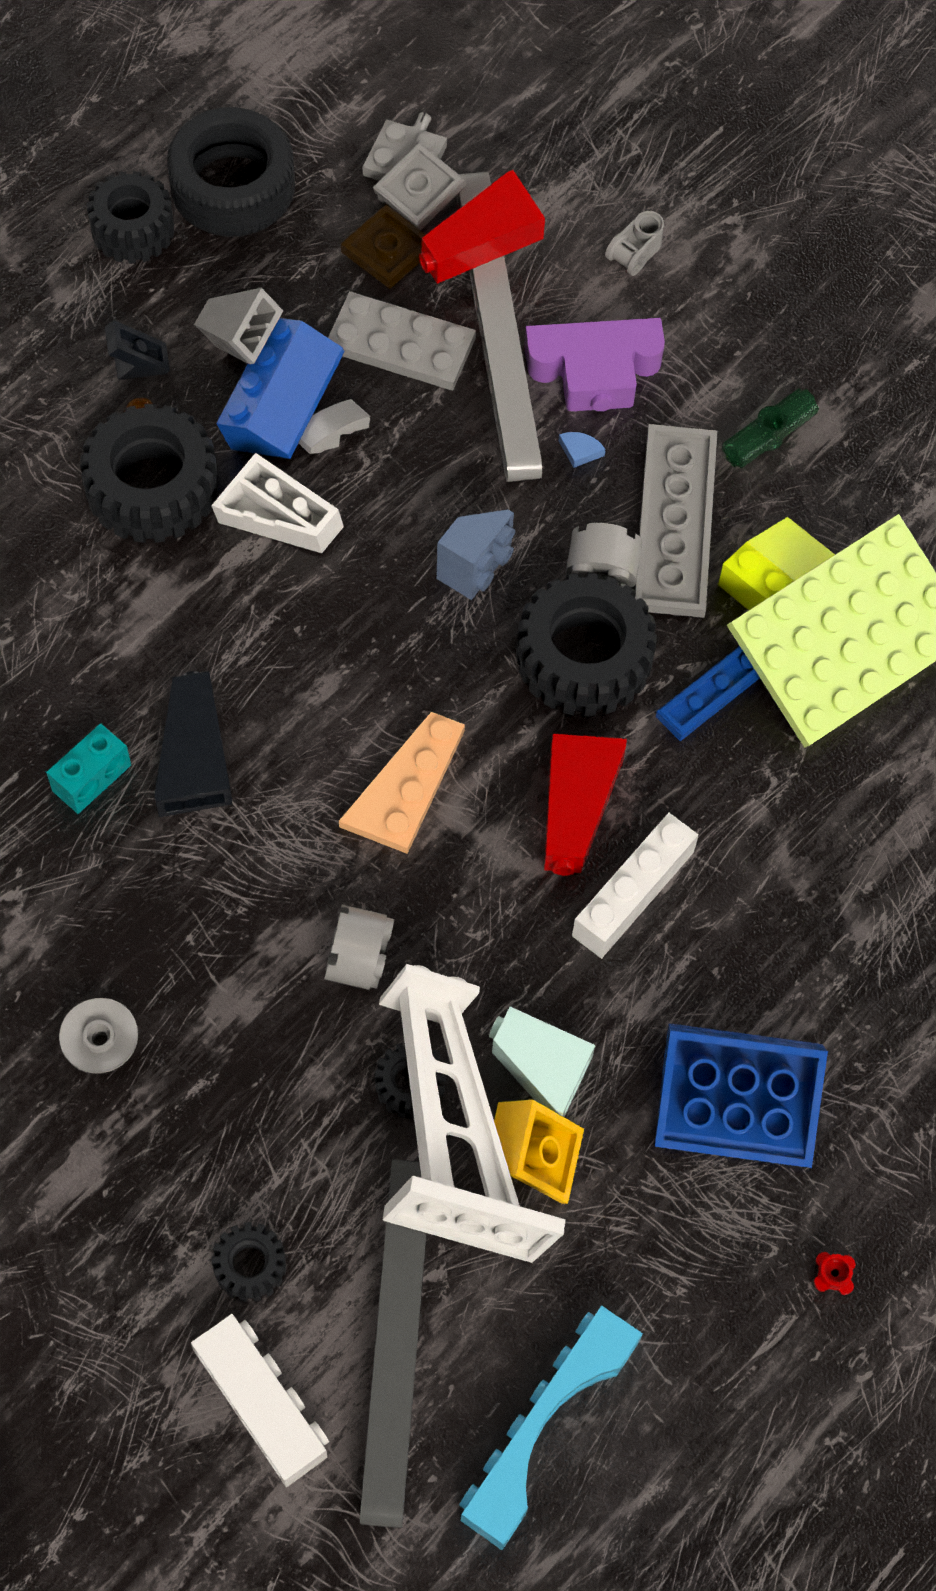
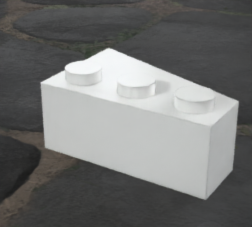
M257 453L252 456L212 504V509L220 524L319 553H323L344 527L337 508Z

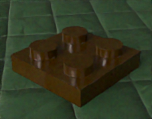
M385 205L341 243V252L390 289L420 263L419 254L422 253V237L426 234Z

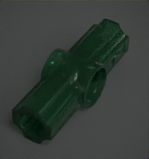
M799 388L775 406L762 408L756 420L723 443L722 450L726 455L727 461L734 467L742 469L765 451L779 448L787 435L818 413L819 407L814 396L807 389L801 390Z

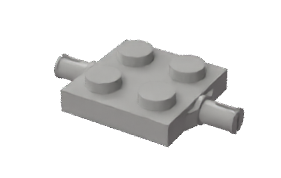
M424 112L419 113L414 126H407L386 119L362 167L363 176L380 181L418 142L441 160L447 147V138L426 131L431 122V117L427 113L424 116ZM378 196V199L384 203V200Z

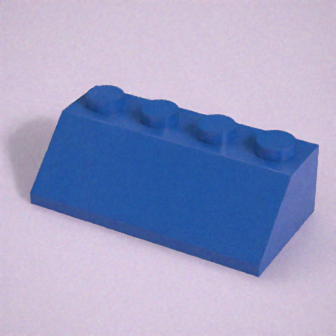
M279 318L255 363L247 364L216 423L230 449L291 459L345 352L343 347L303 321Z

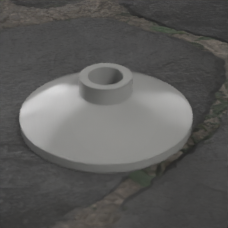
M94 998L86 1000L70 1010L62 1022L59 1041L64 1056L74 1067L88 1073H106L119 1068L131 1057L138 1041V1028L134 1016L123 1004L108 998ZM104 1035L107 1037L105 1044L99 1046L93 1043L97 1036Z

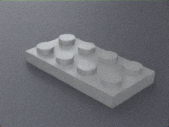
M349 291L328 338L343 347L345 352L342 357L453 391L475 341L476 330Z

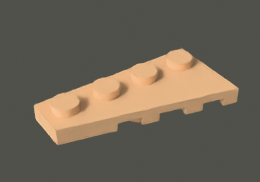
M431 712L339 820V827L408 854L464 734L465 724Z

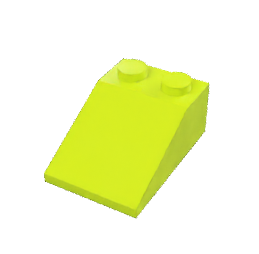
M787 517L747 541L724 562L718 586L750 610L835 554Z

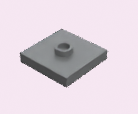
M418 142L373 186L375 194L419 230H422L466 186L465 179Z

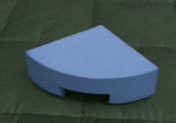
M579 432L559 434V443L573 468L605 456L603 445L587 434Z

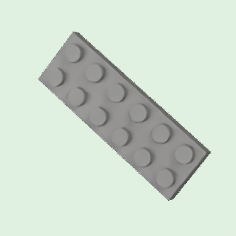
M649 424L639 532V536L642 539V548L635 585V599L642 598L649 607L648 612L702 618L705 616L717 446L716 430Z

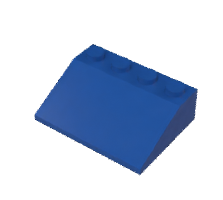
M669 1023L663 1062L655 1147L812 1168L828 1051L823 1044Z

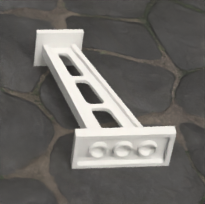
M406 964L380 997L379 1005L401 1011L421 1178L412 1176L384 1207L382 1220L532 1263L564 1235L565 1219L520 1207L462 1017L463 1011L479 994L480 987L467 983L459 977H447L431 972L424 966ZM427 1019L440 1023L450 1064L437 1061L433 1057ZM436 1072L448 1075L455 1081L467 1128L450 1124L443 1118ZM446 1135L462 1138L472 1146L485 1196L454 1187Z

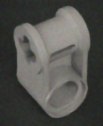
M644 211L638 214L621 233H618L612 239L606 249L605 257L610 261L616 260L627 268V273L632 276L639 273L646 262L661 248L664 227L662 216L654 211Z

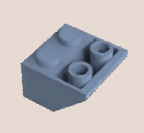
M507 509L458 517L438 541L437 580L471 600L479 590L485 591L494 577L493 572L499 565L504 566L512 556L514 548L511 547V543L515 534V529H513L514 513Z

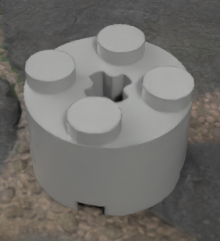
M589 523L586 530L580 532L578 526L572 531L566 575L577 573L578 577H587V573L598 574V578L607 580L609 576L618 580L620 587L624 588L625 585H628L632 588L637 582L642 539L637 534L635 539L627 536V528L614 524Z
M342 904L324 980L367 990L370 987L377 989L386 960V955L379 952L385 953L394 919L387 918L385 914Z

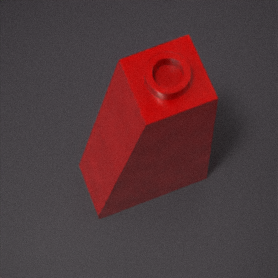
M511 170L422 237V253L419 254L420 264L426 273H431L438 284L543 240L545 217L514 170Z
M553 734L550 754L545 871H552L554 874L561 876L582 872L623 764L627 739Z

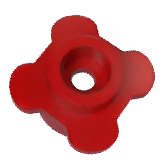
M828 1252L820 1253L816 1257V1264L818 1265V1276L814 1279L816 1289L821 1292L830 1289L837 1290L842 1295L850 1294L854 1289V1283L851 1281V1278L853 1276V1269L856 1266L855 1260L849 1255H830ZM832 1270H836L838 1272L837 1277L832 1276Z

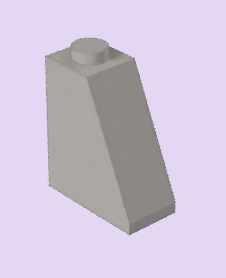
M262 288L208 299L194 325L215 347L248 364H254L283 310Z

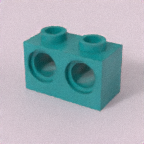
M100 723L46 773L52 792L79 814L131 766L127 746Z

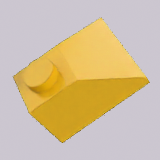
M535 1100L498 1102L494 1123L510 1176L562 1204H568L584 1128Z

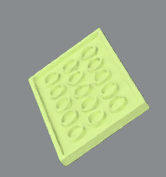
M899 514L727 624V627L804 748L810 746L936 661V572Z

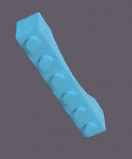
M602 1305L595 1316L590 1312L585 1315L575 1331L581 1337L573 1349L565 1346L553 1364V1367L558 1371L550 1383L544 1379L540 1382L530 1398V1401L535 1404L527 1417L521 1414L518 1415L506 1434L512 1440L503 1453L498 1449L493 1452L483 1468V1471L488 1473L487 1477L479 1488L472 1484L459 1504L464 1509L461 1514V1521L501 1550H503L526 1515L528 1509L526 1494L528 1462L533 1446L544 1425L557 1409L577 1392L596 1382L616 1377L640 1342L643 1333Z

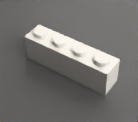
M668 813L575 918L572 936L602 959L694 853L698 834Z
M231 1314L192 1341L191 1345L195 1354L285 1487H288L328 1458L324 1446L329 1441L315 1421L309 1425L300 1411L305 1409V1406L295 1390L291 1387L285 1391L277 1379L282 1372L268 1353L263 1357L254 1346V1343L259 1341L249 1323L244 1320L239 1324L234 1315Z

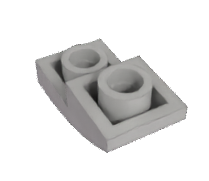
M352 399L329 406L312 415L298 444L309 454L321 453L324 450L339 447L340 435L351 434L354 431L369 428L370 415Z

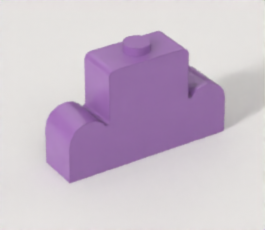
M661 318L526 326L524 347L527 370L533 380L548 383L557 379L558 376H562L565 403L568 411H606L609 409L630 408L634 405L637 385L635 374L647 377L659 371L665 341Z

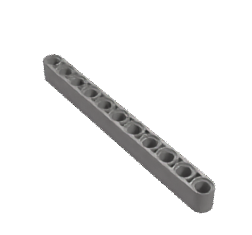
M488 172L459 174L465 179L466 186L456 195L458 210L491 185ZM504 256L469 270L505 478L506 482L542 478V461Z

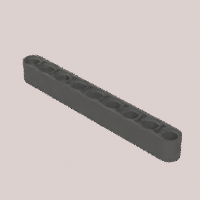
M392 1159L388 1201L412 1176L421 1178L419 1161ZM386 1222L360 1525L402 1528L426 1233Z

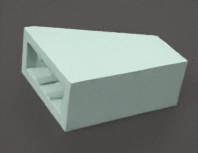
M509 1007L504 1018L500 1016L496 1018L490 1031L489 1037L494 1039L492 1053L536 1102L565 1117L592 1060L595 1045Z

